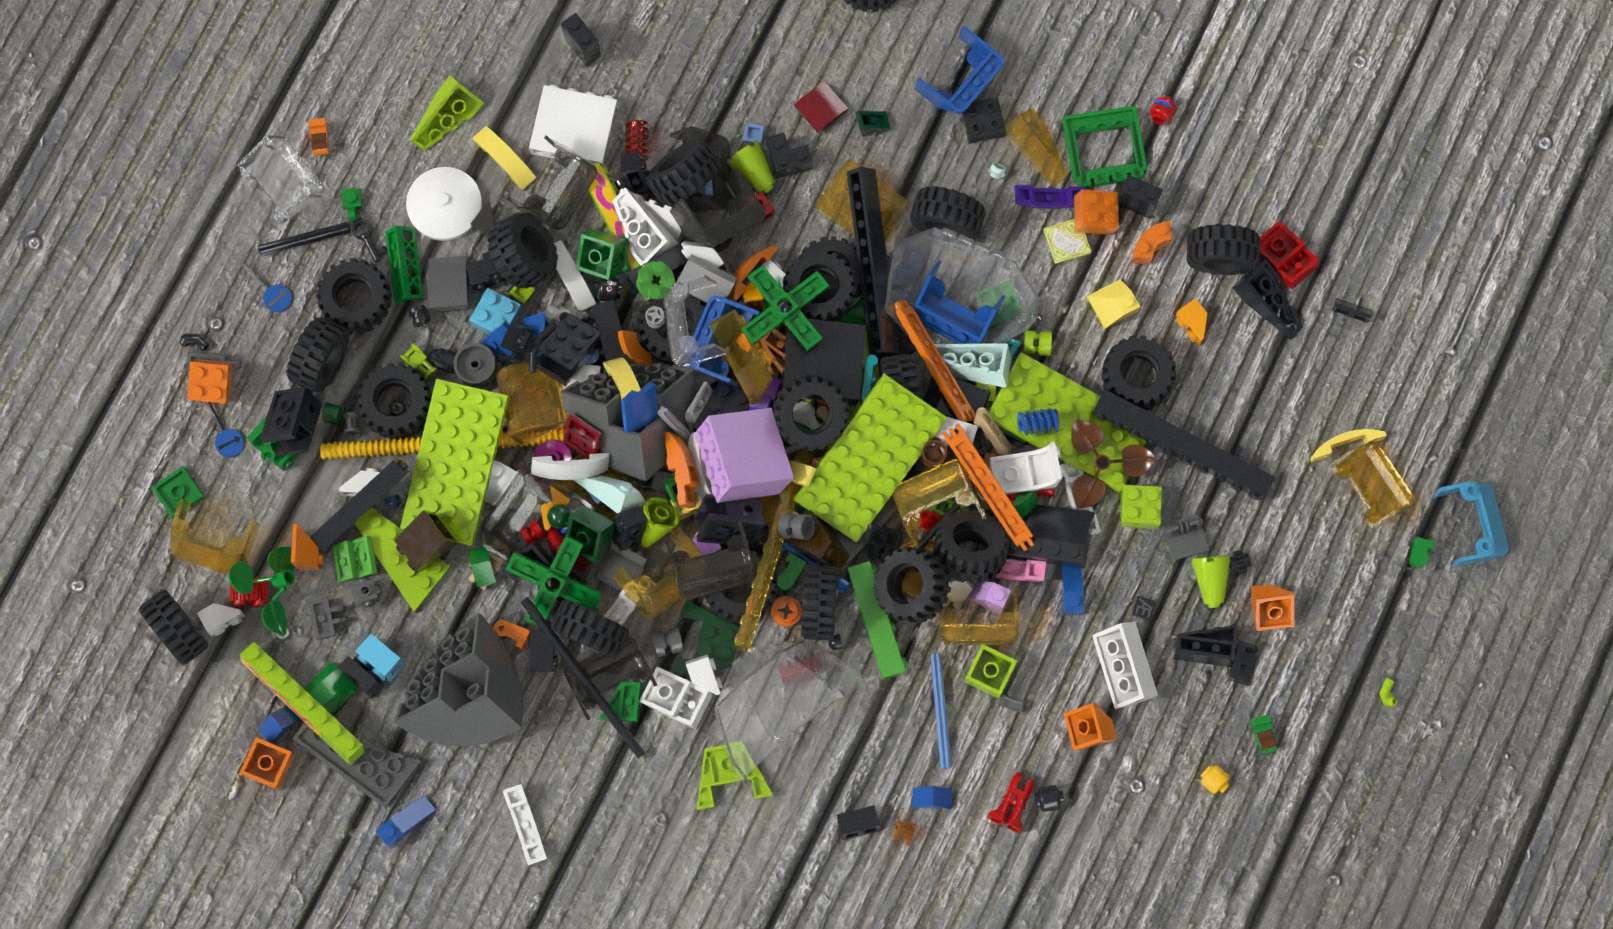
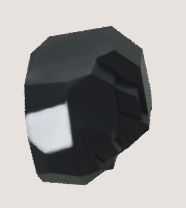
M443 348L434 349L429 352L427 358L430 364L442 371L454 373L453 361L456 352Z

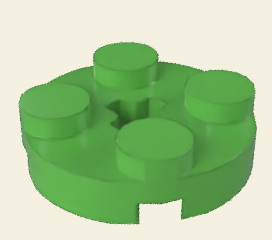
M662 261L646 263L637 273V288L646 298L654 300L663 299L672 292L676 284L672 270ZM653 275L659 278L658 285L652 284Z

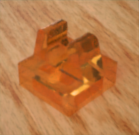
M897 820L894 830V841L898 843L899 838L903 837L906 838V845H909L911 840H913L916 824Z

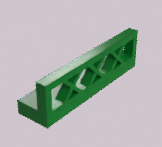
M394 226L385 231L394 303L401 304L407 300L421 301L424 297L415 228ZM403 232L409 233V242L404 239ZM406 249L412 254L411 260L406 256ZM409 267L414 271L413 278L408 274ZM411 285L416 289L417 295H411Z

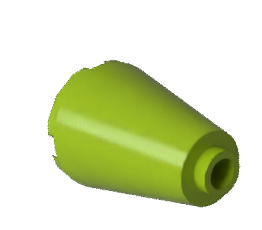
M755 140L753 141L754 146L747 145L732 156L733 161L727 160V163L759 193L764 191L766 194L774 188L775 180L761 146Z
M652 497L644 504L642 512L647 517L648 522L641 544L638 546L649 548L673 530L679 523L680 515L675 506L672 508L666 499Z
M1230 556L1192 558V566L1204 604H1208L1209 608L1220 607V603H1224Z

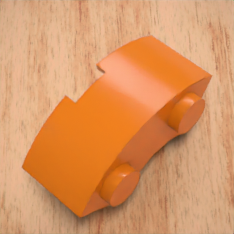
M1171 221L1155 224L1140 236L1132 255V264H1151L1155 251L1161 247L1169 246L1171 242Z

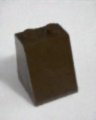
M807 509L804 515H811L815 523L813 536L809 540L790 538L788 542L808 557L826 566H834L841 572L850 556L831 526Z
M423 510L394 540L397 544L396 549L401 555H405L408 559L407 564L413 571L423 572L458 544L437 514Z

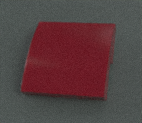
M825 81L809 91L794 104V107L817 133L831 125L833 120L848 110V107Z
M570 413L564 428L566 434L563 442L588 459L590 454H599L602 445V433L575 414Z

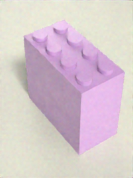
M772 408L710 415L695 432L696 442L699 443L701 449V458L706 465V474L712 485V494L715 496L717 503L780 494L794 478L779 430L776 426Z

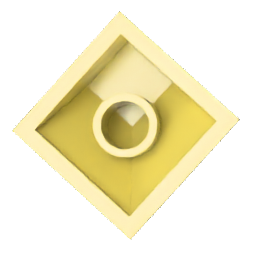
M1121 280L1087 296L1104 329L1138 313L1140 309L1134 294Z

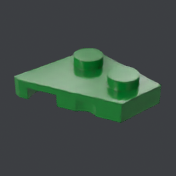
M621 681L615 695L608 702L623 722H638L642 684L639 682ZM604 713L600 715L601 720H608Z

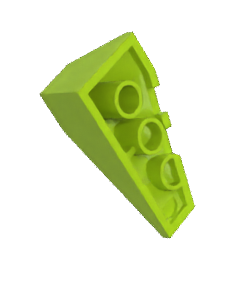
M450 75L438 89L410 140L425 151L441 140L443 135L458 128V125L463 121L471 119L484 102Z

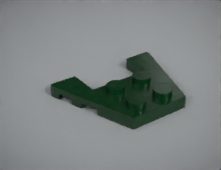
M685 601L682 618L702 622L697 658L708 654L709 659L713 658L716 670L734 667L740 627ZM676 658L673 674L677 676L689 674L686 667V661L689 660Z

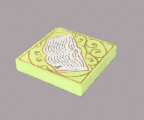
M1075 219L1043 229L1055 265L1091 254L1085 233L1075 232Z

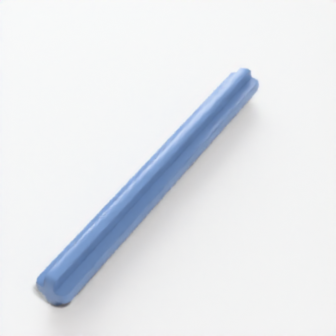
M933 653L930 657L941 769L951 768L942 659L940 653Z

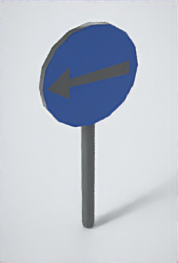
M245 263L242 264L266 289L263 301L267 309L272 312H283L290 306L292 297L288 288L278 284L268 287Z

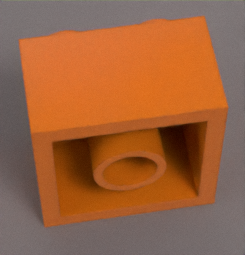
M1082 189L1074 196L1075 232L1111 235L1119 229L1118 192Z
M200 359L191 361L188 400L225 404L231 401L233 363Z
M256 737L240 774L280 791L295 754Z

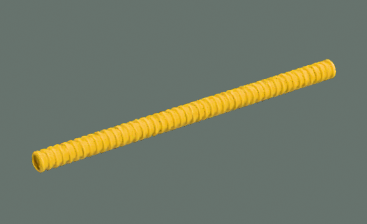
M561 427V429L555 428V430L543 428V430L537 429V431H534V429L528 431L526 429L525 432L513 430V432L507 431V433H504L502 431L497 449L500 446L502 448H505V446H508V448H511V446L517 447V445L529 447L531 444L532 446H535V444L539 446L548 440H557L564 443L563 439L566 430L564 427ZM419 436L417 439L406 437L405 439L399 438V440L388 438L387 441L385 439H381V441L376 439L375 441L369 440V442L358 440L356 443L355 441H351V443L348 441L345 443L339 442V444L337 442L333 444L330 442L327 444L321 443L320 454L323 460L326 458L330 460L332 457L334 459H338V457L341 459L344 457L350 458V456L361 458L362 455L364 457H368V455L373 457L374 455L380 456V454L382 456L386 454L391 456L393 453L394 455L398 453L401 455L404 453L410 454V452L415 454L419 452L422 438Z

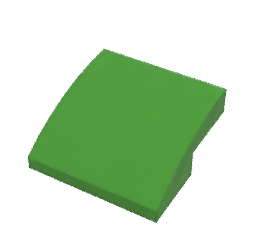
M364 536L352 541L346 540L332 545L338 583L377 574L371 536Z

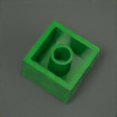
M594 229L582 233L576 269L607 280L618 276L625 239Z

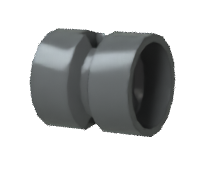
M784 513L779 519L778 530L783 538L809 540L813 536L815 523L811 515Z
M679 627L668 629L667 633L663 631L652 633L657 658L667 656L669 652L673 654L684 652Z

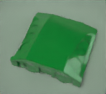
M332 662L307 686L303 687L331 715L347 703L359 690Z

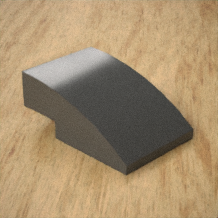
M467 256L429 259L428 283L431 312L469 309L468 272L465 265L467 264Z

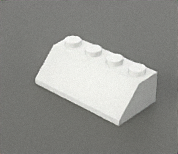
M1136 622L1120 623L1092 635L1115 709L1144 702L1158 696Z

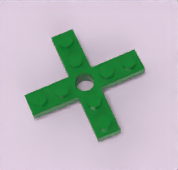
M764 265L748 276L750 282L770 305L768 309L741 328L742 333L752 345H755L783 322L807 352L823 340L821 335L800 311L829 288L828 283L818 271L789 293L782 289ZM782 302H789L792 305V309L784 313L778 309V306Z
M567 534L550 568L514 551L506 567L507 571L540 586L533 604L545 620L558 596L592 611L595 610L602 596L601 592L568 577L584 543ZM551 577L557 578L561 585L557 588H552L547 584V579ZM527 613L524 620L538 626L529 613Z

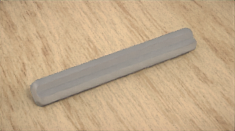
M665 406L660 407L658 415L688 445L689 437L692 433Z

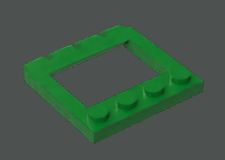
M1136 105L1062 116L1073 183L1077 182V187H1091V180H1093L1094 186L1110 184V177H1112L1113 184L1125 182L1128 174L1139 179H1145L1144 172H1147V165ZM1129 127L1135 163L1081 171L1075 135Z

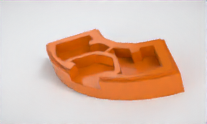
M624 330L618 331L621 348L624 354H627L632 361L631 364L645 363V367L652 365V353L647 352L640 345L637 333Z

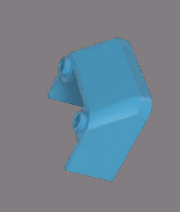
M1464 482L1441 487L1434 493L1435 498L1460 493L1466 501H1475L1484 537L1480 538L1475 544L1477 555L1459 558L1452 564L1453 568L1502 558L1508 553V541L1495 493L1490 484Z

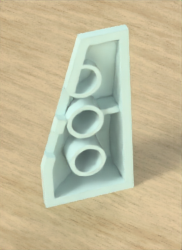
M602 475L574 480L616 513L639 506L642 510L646 503L640 492L632 487L630 483Z

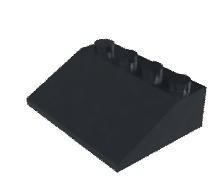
M1036 504L1022 518L1034 536L1031 538L1034 546L1031 547L1026 541L1024 543L1028 550L1024 551L1021 545L1017 547L1009 536L1008 557L1010 559L1044 561L1046 564L1085 569L1095 512Z

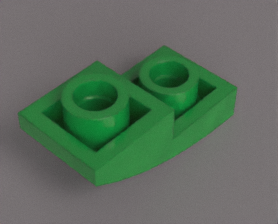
M1038 490L1024 492L1023 495L1018 494L1015 501H1012L1021 518L1025 517L1036 505Z

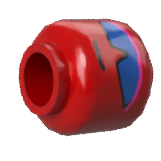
M1169 96L1157 97L1149 111L1152 121L1159 125L1170 123L1177 111V106Z

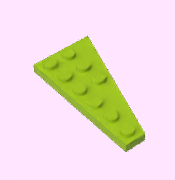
M371 507L355 522V525L363 537L371 536L375 555L415 613L451 567L439 558L423 572L413 571L407 564L408 559L406 556L401 555L396 549L397 544L394 541L403 530Z

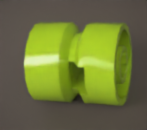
M1025 330L1023 354L1034 355L1037 352L1040 356H1050L1052 332L1041 331L1037 334L1035 330ZM1034 339H1038V347L1033 346Z

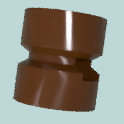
M939 440L928 441L922 449L920 457L922 464L932 470L940 468L947 457V448Z

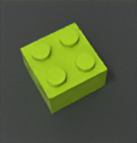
M1123 485L1120 501V527L1158 529L1161 525L1162 487Z
M982 644L964 682L999 699L1017 660Z

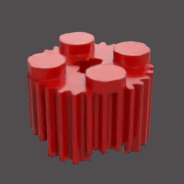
M269 581L252 583L253 591L248 594L238 593L230 584L229 602L232 603V607L241 608L246 604H251L252 608H263L266 603H269Z

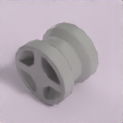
M653 306L646 311L645 317L649 327L657 329L663 326L665 315L660 307Z

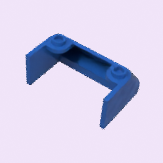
M966 26L961 28L958 37L972 48L967 55V61L974 70L961 86L951 95L946 90L935 91L919 78L914 87L918 93L937 108L956 114H962L969 108L1001 70L1004 63L1003 57Z
M938 260L929 273L913 309L923 326L957 344H981L1006 296L1002 295L994 308L983 305L978 309L977 313L943 296L946 286L942 280L935 277L942 263Z
M720 296L711 297L706 304L685 354V364L719 381L742 389L743 385L728 378L730 367L726 362L721 361V358L735 325L743 328L752 321L754 316H759L761 312Z

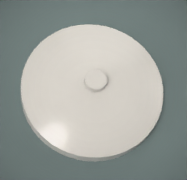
M438 167L426 171L413 182L407 195L406 206L413 226L421 234L430 239L449 241L464 236L476 225L482 211V197L477 184L468 174L452 167Z

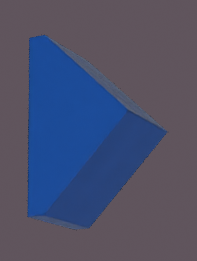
M286 705L270 714L258 731L269 743L274 744L301 718Z
M935 786L913 788L912 808L952 809V789Z

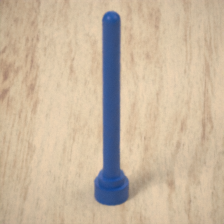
M776 535L775 543L784 550L805 561L806 565L821 566ZM837 576V590L844 594L851 581L846 577Z

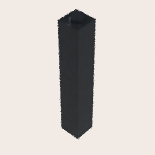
M722 224L688 242L711 244L718 253L730 246L732 235ZM680 245L649 262L662 261L670 267L675 275L683 271L688 259L681 250L684 248ZM643 265L627 272L624 281L633 295L640 293L636 280L637 273ZM653 275L652 284L659 283V278Z
M395 458L309 538L323 552L410 472L407 469L409 468L402 459L398 460V458Z

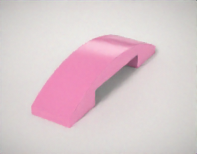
M1006 559L1002 571L996 574L994 578L1017 581H1044L1046 562Z

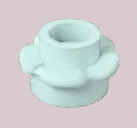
M992 163L991 167L988 168V171L991 172L990 176L1000 179L1006 175V167L999 163Z

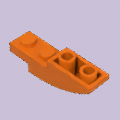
M665 432L666 462L669 470L676 472L675 481L678 489L677 500L679 506L689 509L696 507L694 488L701 487L695 461L690 450L678 435Z

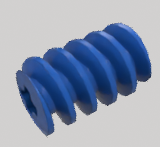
M1048 408L1047 411L1041 409L1039 412L1038 410H1033L1032 413L1030 411L1025 413L1018 412V431L1020 433L1024 431V434L1028 436L1029 430L1035 435L1036 429L1039 430L1040 434H1043L1044 428L1050 433L1051 427H1053L1054 431L1058 432L1059 415L1057 409Z

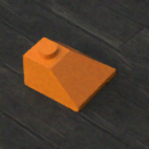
M293 524L291 563L296 569L320 570L321 565L324 564V553H321L319 547L297 524Z
M1271 584L1251 586V605L1256 631L1295 627L1293 592Z
M1096 703L1064 713L1073 751L1102 745L1117 739L1112 719Z

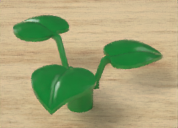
M287 546L276 548L268 555V566L274 570V576L252 579V568L246 562L241 561L234 563L228 570L229 582L233 589L240 594L251 593L253 591L252 583L272 580V584L280 588L269 600V605L263 607L261 614L266 628L280 635H286V612L283 605L279 601L274 602V600L283 591L287 590L286 586L295 582L294 565L291 563L292 547Z

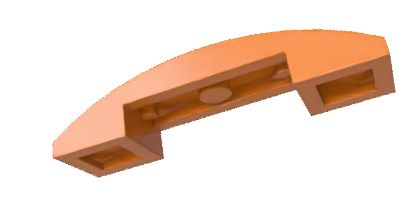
M776 245L756 252L737 268L733 274L737 279L727 297L728 300L737 301L747 288L742 281L757 263L760 265L770 260L778 250Z

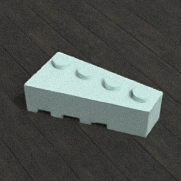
M935 344L953 377L1007 388L1012 360L1008 344Z

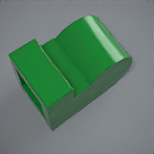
M1419 537L1413 540L1409 555V563L1413 568H1422L1427 563L1429 557L1427 552H1431L1434 549L1435 542Z

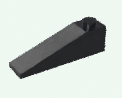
M1264 259L1255 270L1243 275L1232 289L1244 303L1291 340L1303 326L1294 307L1290 306L1286 298L1288 294L1285 289H1282L1278 281L1280 279L1278 273Z

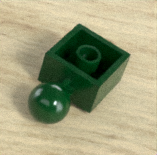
M563 504L553 505L549 509L547 520L552 527L557 529L568 527L566 534L584 543L579 553L581 556L596 563L609 554L615 522L586 506L580 507L573 513Z

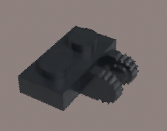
M868 524L863 542L872 544L869 548V559L875 560L878 556L880 562H885L884 558L889 554L890 548H900L904 531Z

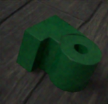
M326 402L322 411L323 421L341 426L346 408Z

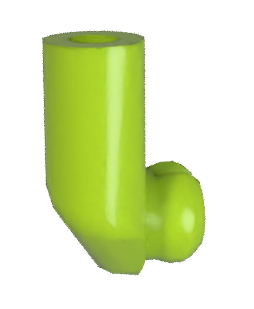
M1385 678L1379 695L1385 706L1394 707L1397 705V698H1394L1391 693L1394 681Z

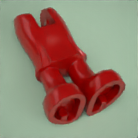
M1016 772L1011 778L1000 806L995 810H991L987 816L990 821L1002 825L1005 822L1010 806L1014 807L1005 826L1017 833H1021L1023 829L1021 815L1023 809H1026V802L1035 783V779L1029 777L1024 785V790L1017 789L1016 787L1020 783L1022 776L1020 772Z

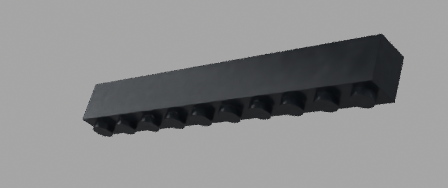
M858 167L847 171L869 353L870 355L883 358L899 354L877 176L876 169Z
M1105 389L1099 394L1091 411L1097 420L1107 421L1111 423L1113 428L1129 432L1128 435L1132 438H1140L1146 441L1145 443L1148 446L1158 447L1163 450L1164 454L1180 458V462L1183 464H1191L1197 467L1199 472L1203 474L1209 473L1214 476L1215 480L1221 483H1229L1231 488L1248 493V496L1254 500L1265 498L1274 481L1275 476Z

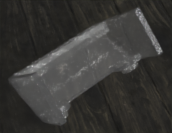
M705 274L675 282L663 299L671 359L680 366L728 354L726 349L715 343L698 348L697 340L688 334L684 299L688 297L689 293L717 285V281Z

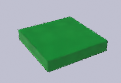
M184 466L151 487L173 520L205 498Z

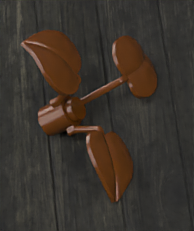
M1076 420L1072 426L1071 440L1074 448L1081 454H1087L1092 449L1097 457L1095 465L1098 468L1094 478L1085 474L1075 480L1073 494L1078 508L1091 507L1103 498L1106 490L1105 484L1097 480L1100 471L1108 469L1110 464L1123 462L1124 472L1129 476L1137 477L1146 473L1156 462L1155 456L1148 449L1140 445L1126 446L1122 450L1123 459L1110 460L1108 456L1100 455L1095 448L1101 445L1103 441V432L1099 426L1081 420Z

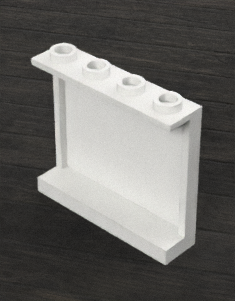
M544 85L529 145L530 154L589 166L599 162L604 167V157L616 108H618L617 100L608 95L601 97L596 96L593 92L581 93L573 88L566 90L561 89L557 85Z

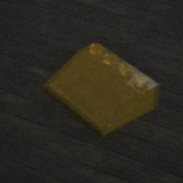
M848 158L814 207L855 237L847 171L862 166ZM877 178L885 238L907 211L909 201Z
M529 361L511 364L495 371L500 394L510 396L505 415L509 436L519 445L566 425L568 416L560 392L563 390L561 383L538 369L535 373H530Z

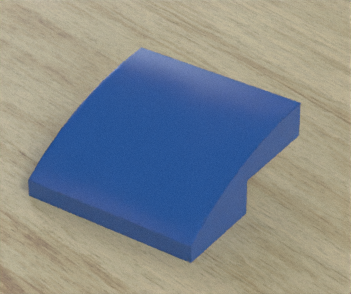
M648 382L639 392L631 390L621 400L624 432L635 431L658 417L656 384Z

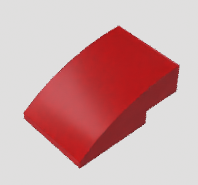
M1280 221L1260 237V258L1262 260L1266 259L1280 279L1291 290L1319 267V259L1306 248V244Z

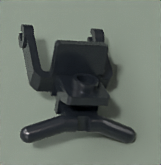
M511 323L500 346L514 354L513 356L497 355L495 360L503 364H519L527 354L529 355V372L535 373L537 370L538 348L554 331L555 326L549 324L535 337L533 336L534 329L529 326Z

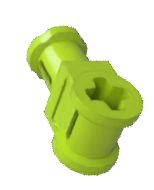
M414 343L411 344V348L404 355L401 354L399 356L406 365L414 368L416 372L419 371L426 381L433 378L438 371V368L433 367L428 362V358Z

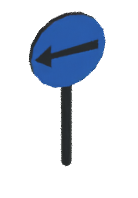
M206 402L221 430L215 439L216 450L224 457L231 458L237 456L243 449V437L236 430H225L211 402Z

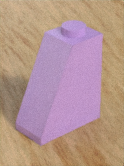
M978 581L967 600L1001 615L1011 590L994 582L980 583Z

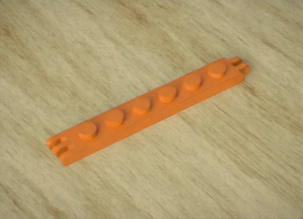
M905 300L896 302V314L902 326L907 331L911 342L915 345L921 359L925 362L931 376L935 379L940 391L945 396L949 407L953 410L959 421H973L976 414L915 310Z
M959 423L955 425L959 431L958 433L953 428L949 429L952 434L951 438L947 432L942 433L1017 547L1021 545L1024 551L1028 550L1024 542L1027 541L1031 547L1034 546L1031 540L1034 537L961 425Z

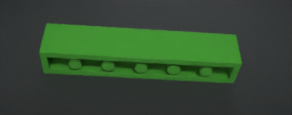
M870 561L847 568L882 680L905 674V668H908L905 657H901L899 652L902 649L899 638L895 639L893 634L896 631L893 620L889 621L885 610H882L878 604L880 600L875 598V593H877V590L874 589V583H876L875 573L877 572L875 565L871 566Z

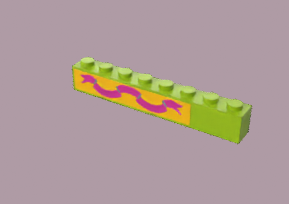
M598 162L580 171V178L610 234L622 238L625 229L622 221L619 220L613 203L618 189L614 182L610 183L608 179L610 175L606 167H602ZM628 241L627 265L631 271L641 265L631 254V246Z
M255 642L240 654L242 663L350 766L364 753L363 744Z

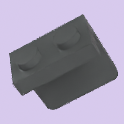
M612 542L610 553L596 577L599 581L621 593L630 580L637 584L648 565L647 559H645L646 556L637 550L635 553L629 549L621 551Z

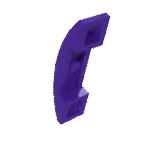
M1015 185V204L1046 209L1075 208L1074 196L1082 189L1086 190V187L1068 186L1066 189L1033 188V185Z

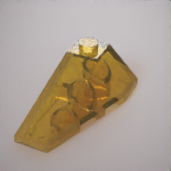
M1033 109L1019 114L1005 125L1006 136L1052 187L1067 176L1045 122Z

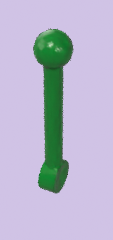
M623 234L622 239H625L624 265L622 266V271L627 272L629 270V266L627 265V250L629 240L625 237V234Z

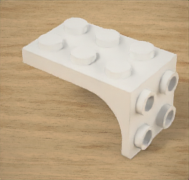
M1050 442L1048 446L1035 451L988 459L990 470L1006 495L1055 488L1064 476L1063 466L1059 465L1058 460L1060 458V450L1058 446L1056 447L1055 442Z

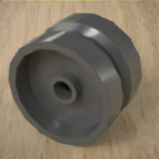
M479 343L467 344L461 347L455 355L453 361L454 370L461 384L483 390L495 381L498 373L497 362L492 351L485 345Z

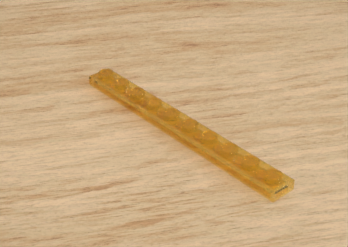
M792 481L780 493V502L775 509L773 524L769 528V537L763 548L762 560L758 563L757 576L752 582L751 595L747 599L746 611L741 618V627L735 637V646L741 652L749 653L785 539L779 534V519L784 513H793L796 503L793 498L801 485H797Z

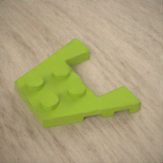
M743 741L705 748L697 811L715 807L711 787L752 780L755 799L772 796L770 788Z

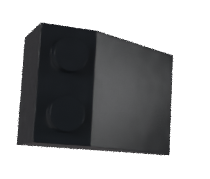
M931 377L923 400L945 416L958 420L953 410L949 407L945 396L940 391L935 379ZM954 378L975 414L978 408L986 407L991 394L990 391ZM973 420V421L966 422V423L975 425V424H974V420Z

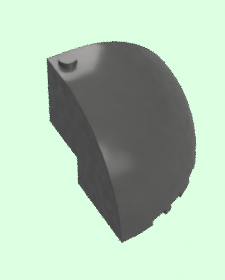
M645 363L631 364L630 367L640 389L648 382L656 384L658 410H660V407L665 406L687 427L685 414L695 397V369L675 364L672 367H662V363L648 365L647 367H645ZM604 370V374L589 375L588 380L581 383L576 381L560 392L568 417L570 413H573L602 433V445L599 453H609L608 465L624 474L647 481L665 465L667 459V449L664 443L665 432L676 433L659 415L649 424L635 431L624 432L620 391L612 376H609L606 370Z
M478 613L461 624L460 627L462 629L456 634L452 635L450 633L442 643L441 648L437 646L428 656L430 660L424 668L419 667L412 678L414 682L405 690L406 698L404 703L399 704L395 723L410 734L438 744L471 746L498 740L522 728L523 696L517 671L498 634L488 621Z

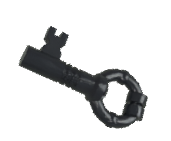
M362 218L354 220L351 226L352 235L364 241L374 263L381 261V254L388 253V250H384L386 249L385 246L381 247V249L375 248L370 238L373 232L372 224ZM365 224L368 232L359 235L356 227Z

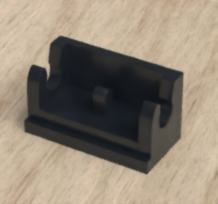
M1241 640L1237 643L1235 660L1230 668L1228 681L1245 686L1249 685L1258 646Z
M875 805L836 815L842 841L880 831Z

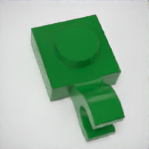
M360 188L342 189L343 210L347 209L349 222L357 219L356 209L362 208Z
M278 441L263 442L262 460H266L267 454H271V461H276L277 455L274 450L276 444L278 445Z

